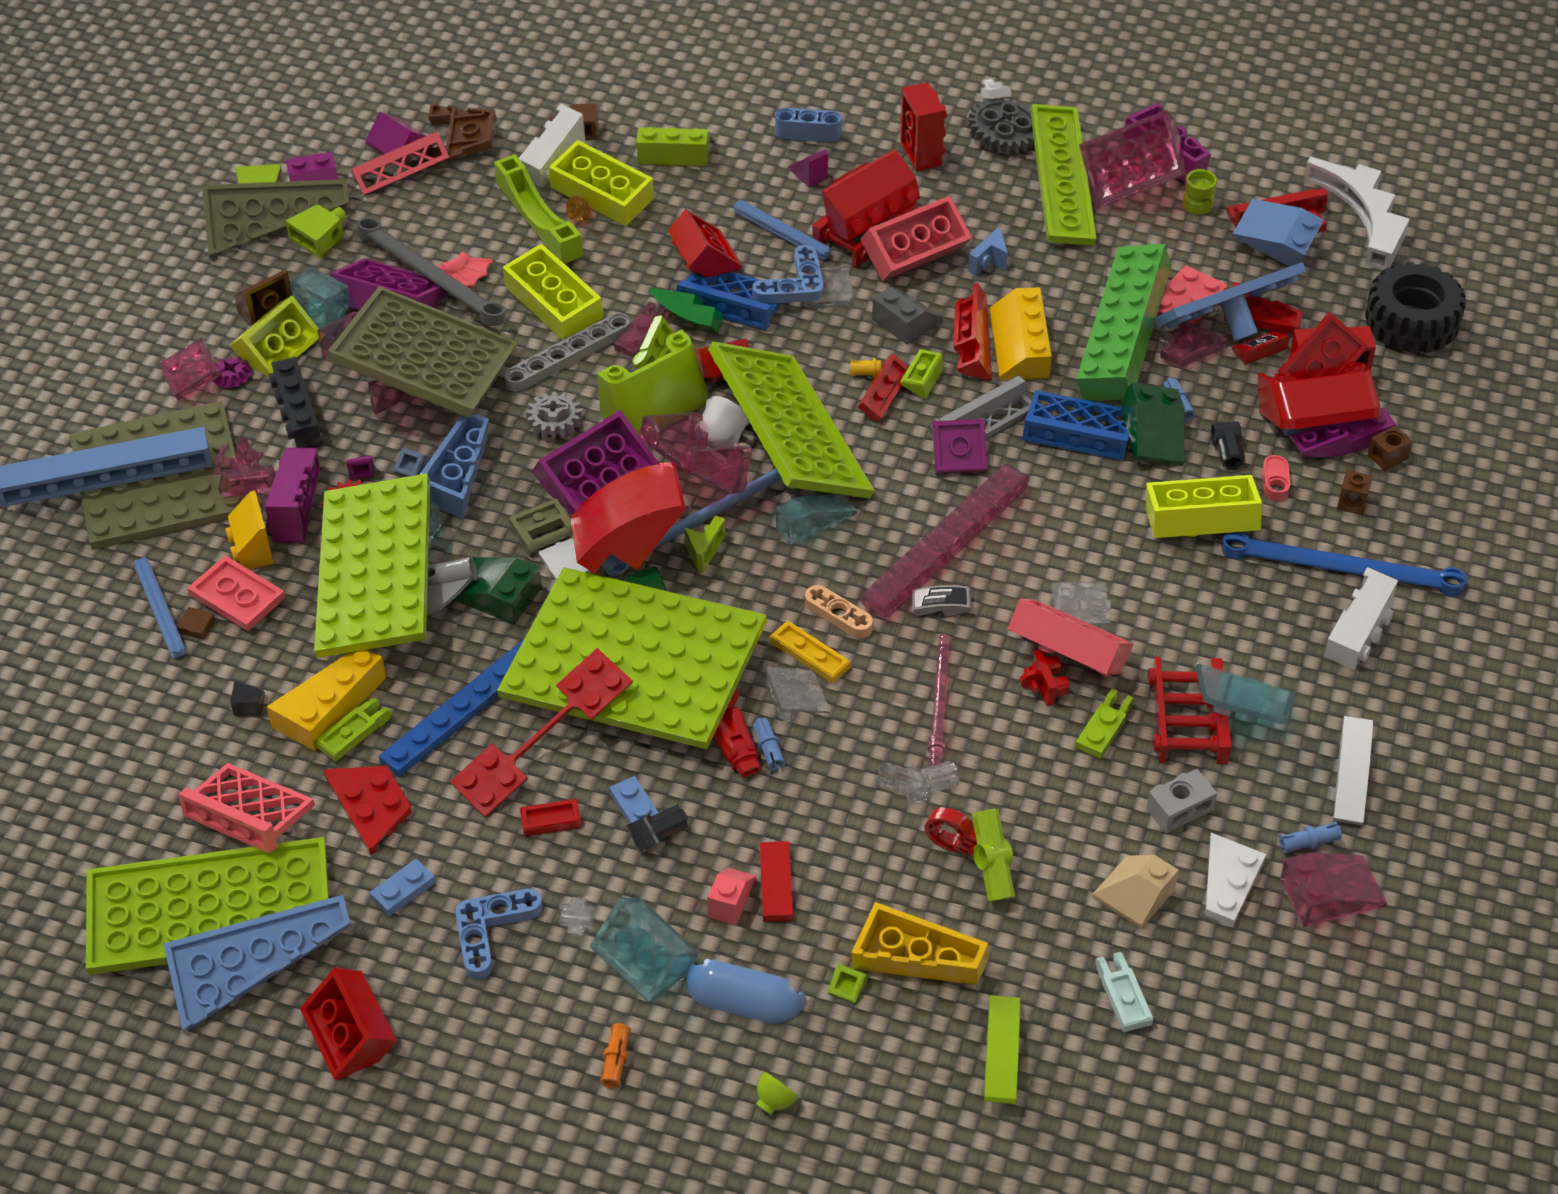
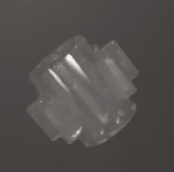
M573 897L570 899V904L563 903L560 925L568 926L567 934L582 935L584 928H592L594 906L586 905L587 898Z

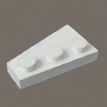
M1211 833L1205 916L1233 927L1265 862L1266 854Z

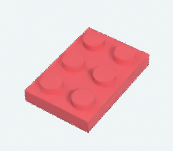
M1185 265L1166 285L1157 317L1176 307L1226 290L1228 285ZM1204 316L1192 321L1182 322V324L1175 327L1189 333Z
M226 555L187 588L191 597L246 631L252 629L286 598L284 590Z

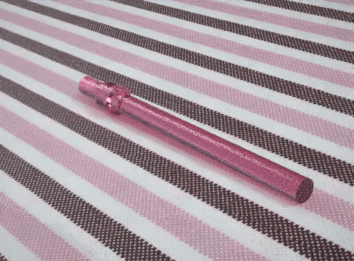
M946 634L939 636L932 736L928 739V751L930 752L929 768L933 771L940 770L941 756L945 751L943 728L950 637Z

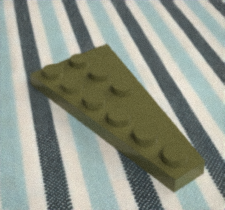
M347 179L202 185L208 257L287 228V219L315 205H320L328 211L348 205Z

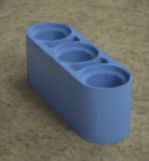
M781 108L775 113V134L781 139L836 142L841 138L842 117L838 112Z

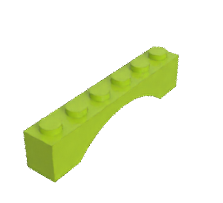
M514 154L495 161L496 184L549 250L564 264L583 257L582 236L570 221L561 220L548 208L535 188L526 167Z

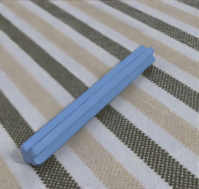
M738 200L734 204V212L796 246H812L817 252V257L822 260L830 257L831 248L743 200Z
M144 557L140 560L136 559L134 562L136 572L170 654L175 659L180 656L183 657L186 654L185 646L150 563Z

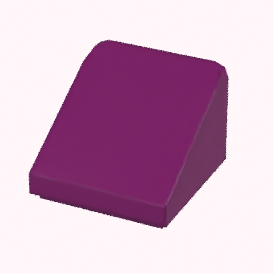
M372 455L346 460L350 480L376 476Z

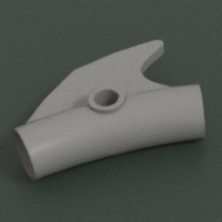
M472 557L428 564L427 616L442 610L471 581L477 580V568Z

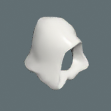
M713 396L707 400L705 411L696 428V432L703 443L711 448L734 449L739 442L741 433L750 421L743 413L741 406L727 398Z

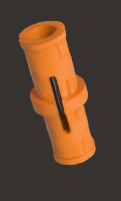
M616 1023L611 1026L609 1044L603 1053L605 1064L600 1083L607 1088H618L620 1086L623 1064L628 1059L626 1049L631 1028L625 1024Z

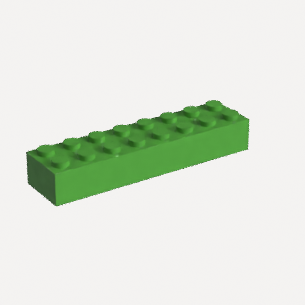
M1165 244L1118 247L1076 378L1083 400H1122L1130 384L1137 383L1155 324L1154 318L1157 317L1172 267Z

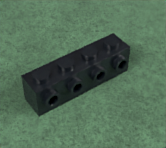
M296 357L271 362L273 373L269 374L272 389L277 388L274 391L277 404L283 406L280 407L283 423L288 422L285 425L288 439L294 440L296 448L322 447L319 425Z

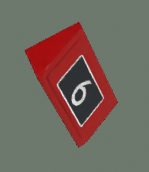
M1273 331L1234 345L1232 350L1246 365L1286 350L1288 348L1289 336Z

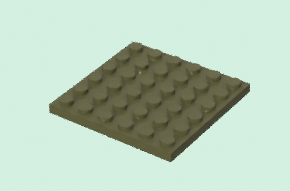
M379 286L328 350L326 360L333 362L339 367H346L356 371L361 376L378 380L386 386L403 390L411 396L430 401L433 405L450 409L460 416L471 418L514 353L518 342Z
M223 401L70 433L72 450L75 452L204 427L212 460V467L80 492L91 550L229 520L228 515L245 498V493Z

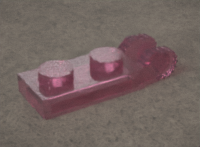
M648 302L644 306L642 313L635 318L614 343L615 351L633 358L640 352L643 341L654 320L651 316H653L656 309L655 303ZM662 307L655 317L662 315L666 320L669 310Z

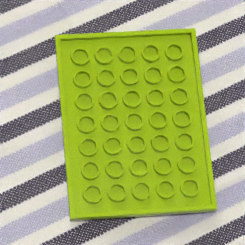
M563 567L497 689L498 696L560 712L568 704V698L555 685L598 648L630 677L633 683L592 721L708 749L767 623V616L762 613ZM573 708L568 713V715L591 720L578 708Z

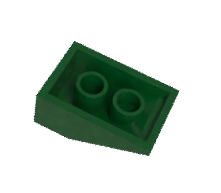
M1131 383L1120 403L1135 459L1183 466L1185 462L1184 406L1179 390L1170 387Z
M472 557L477 568L478 578L471 581L453 600L515 625L542 589L540 566L516 557Z

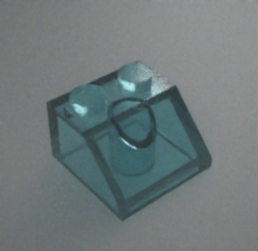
M311 266L291 280L292 296L324 336L332 339L350 306L348 286Z

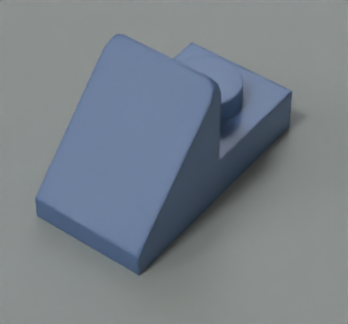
M996 228L969 253V273L976 276L983 269H986L990 263L1006 270L1007 249L1000 229Z

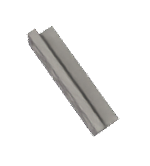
M1017 376L945 415L939 421L985 419V426H987L985 435L987 439L1025 418L1029 412L1032 400L1024 394L1025 380ZM1018 402L1026 406L1023 409L1011 408ZM996 414L1007 415V418L1003 420L992 419Z

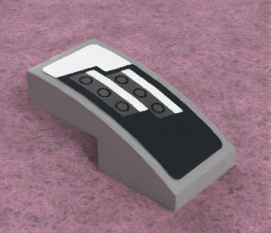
M939 585L913 589V612L918 617L943 611L945 617L971 611V590L967 586Z

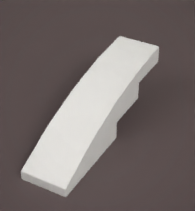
M1344 716L1337 766L1338 774L1333 821L1355 825L1363 824L1373 720Z

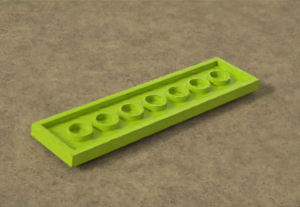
M1032 104L1030 112L1047 242L1094 246L1096 232L1078 108Z

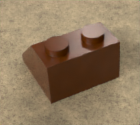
M285 269L234 295L237 312L250 327L281 301L293 296L288 271Z

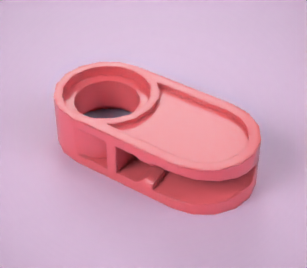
M1270 455L1264 460L1262 469L1264 494L1272 501H1283L1288 497L1290 489L1289 464L1282 456ZM1279 485L1284 489L1281 491L1273 490L1270 486Z

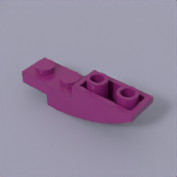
M1382 407L1380 408V417L1314 426L1292 434L1291 440L1303 456L1333 457L1369 448L1371 437L1395 426L1396 423L1385 408Z

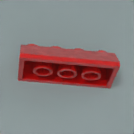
M897 150L890 151L822 190L830 233L848 241L920 199L917 178Z

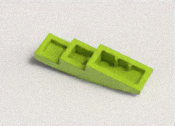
M989 995L984 1102L1016 1104L1020 997Z

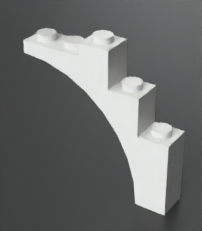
M1310 156L1304 180L1327 189L1348 203L1359 215L1366 227L1369 246L1364 265L1379 270L1390 268L1406 237L1410 219L1392 214L1395 194L1378 190L1381 171L1363 165H1358L1355 170Z

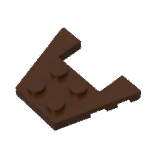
M430 104L428 114L430 124L450 122L446 146H444L449 158L430 167L492 148L497 120L495 110L468 107L467 111L457 110V107L448 105L447 108H440L439 104ZM431 147L425 152V155L431 158H437L442 155L438 147ZM423 159L421 164L427 162L428 160Z

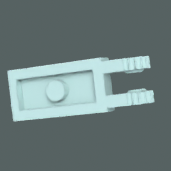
M1118 952L1113 955L1117 971L1112 973L1104 957L1096 958L1095 963L1102 980L1101 982L1122 1031L1127 1032L1152 1025L1153 1016L1132 968L1128 967L1123 954Z

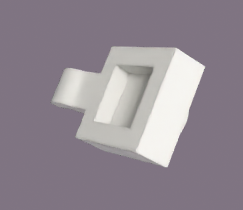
M992 79L981 81V84L985 86V88H981L983 98L994 99L1011 96V87L1004 86L1002 82H994Z

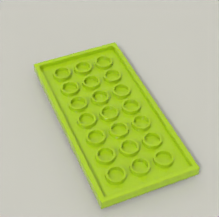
M714 341L711 343L708 350L714 362L719 367L734 397L743 409V413L750 421L753 430L758 435L764 449L767 451L773 465L778 470L787 487L807 489L814 492L821 491L849 495L852 497L870 498L875 491L794 356Z
M428 473L324 491L314 652L317 658L426 640L430 478Z
M324 837L277 843L278 847L270 854L255 847L87 869L86 970L88 975L168 964L164 943L329 899L326 843Z

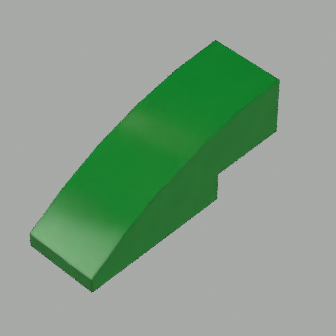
M650 288L649 293L679 319L697 328L719 333L723 314L717 308L704 306L703 301L695 294Z

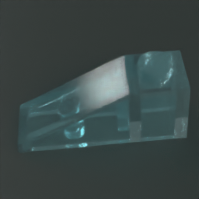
M842 494L796 497L776 507V529L787 543L791 545L856 515L857 510Z

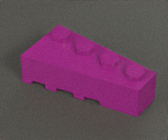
M1159 103L1126 117L1122 141L1181 179L1184 183L1189 172L1197 169L1207 170L1211 154L1194 137L1189 138L1186 135L1187 130L1183 126H1177L1173 122L1174 117L1170 113L1165 114L1162 111L1163 107Z
M286 448L283 457L280 458L279 468L265 504L267 515L266 530L271 532L273 542L305 543L321 467L317 448Z

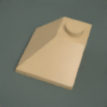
M1154 854L1126 856L1092 894V898L1134 925L1142 928L1175 891L1179 870Z

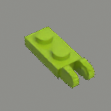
M662 315L654 318L640 348V352L635 355L632 362L635 368H640L646 363L649 364L666 355L668 351L666 340L674 332Z
M1112 688L1107 694L1104 703L1100 704L1076 740L1075 748L1101 759L1125 723L1126 716L1133 706L1134 698L1128 695L1118 711L1112 708L1118 698V691Z
M373 697L359 708L353 709L318 737L315 741L316 747L336 762L374 732L377 727H382L390 720L392 710L388 707H383L379 711L380 701Z

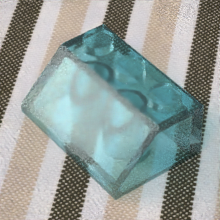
M1197 663L1196 672L1203 700L1215 706L1213 711L1228 716L1233 711L1236 712L1235 717L1252 722L1253 717L1258 718L1257 723L1269 727H1274L1275 723L1287 725L1296 696L1295 692L1261 680Z
M619 898L590 944V947L649 1003L655 1001L682 980L700 953L641 898Z

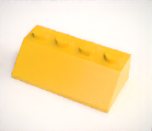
M1040 287L1015 288L989 308L999 380H1012L1017 376H1020L1022 379L1049 378L1052 356Z

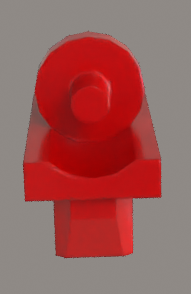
M1034 650L1035 662L1031 667L1024 669V674L1019 679L1023 689L1032 690L1033 693L1040 691L1045 705L1051 706L1054 705L1055 697L1068 694L1069 681L1066 676L1053 678V674H1059L1061 671V662L1058 655L1044 656L1042 650Z

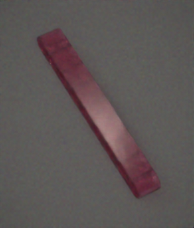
M1009 464L1002 465L875 581L864 593L861 601L862 605L884 619L890 617L912 596L913 589L921 588L1025 491L1029 483V476Z

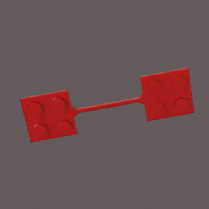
M596 648L555 685L568 698V704L512 755H505L493 743L490 744L456 775L450 783L486 818L528 779L516 767V760L527 752L573 708L580 709L593 720L633 683V680Z

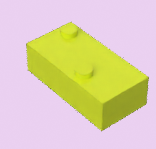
M576 140L549 166L550 187L624 226H627L654 199L652 177L579 140Z
M542 243L502 267L505 287L562 340L604 318L602 298Z
M1252 475L1146 483V512L1154 538L1195 537L1203 534L1261 530L1262 501Z

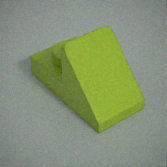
M718 516L713 518L710 525L707 524L704 527L702 533L689 528L684 529L685 546L697 571L701 573L704 572L726 537L725 519Z

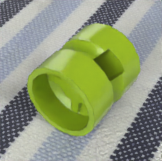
M1197 169L1188 173L1183 196V207L1186 211L1195 215H1203L1213 209L1217 185L1215 174L1204 169Z

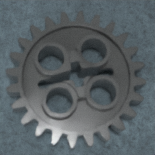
M1003 97L1000 98V101L994 98L991 99V102L984 99L983 104L977 102L976 107H972L968 118L970 135H975V141L982 140L981 146L988 144L989 150L997 148L998 153L1005 150L1007 154H1010V151L1014 150L1016 154H1019L1020 149L1024 152H1027L1028 147L1033 149L1035 143L1029 105L1021 106L1022 101L1013 103L1012 98L1009 101H1005Z

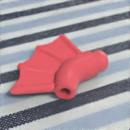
M462 252L456 259L444 262L442 265H437V267L465 286L474 287L477 280L488 275L487 267L493 263V260L470 258L467 253Z

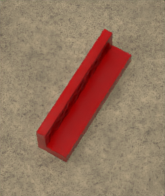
M1325 188L1311 189L1262 199V201L1303 208L1306 211L1315 209L1318 213H1323L1326 211L1329 193ZM1250 202L1227 207L1226 213L1235 228Z

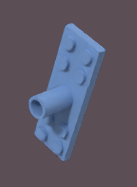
M1301 262L1184 304L1154 318L1158 328L1167 325L1168 329L1182 324V322L1200 318L1214 311V307L1221 305L1234 341L1258 333L1244 296L1252 294L1253 298L1273 289L1277 290L1298 281V275L1306 272L1305 266Z

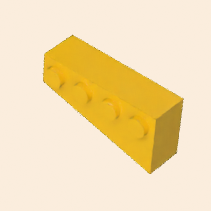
M369 649L350 652L268 705L267 711L271 727L315 752L318 749L315 743L316 739L353 709L359 707L386 679L382 656Z
M875 902L851 952L853 969L977 985L988 962V943Z

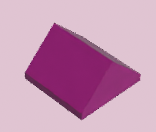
M379 111L365 141L368 146L384 155L427 135L400 118Z

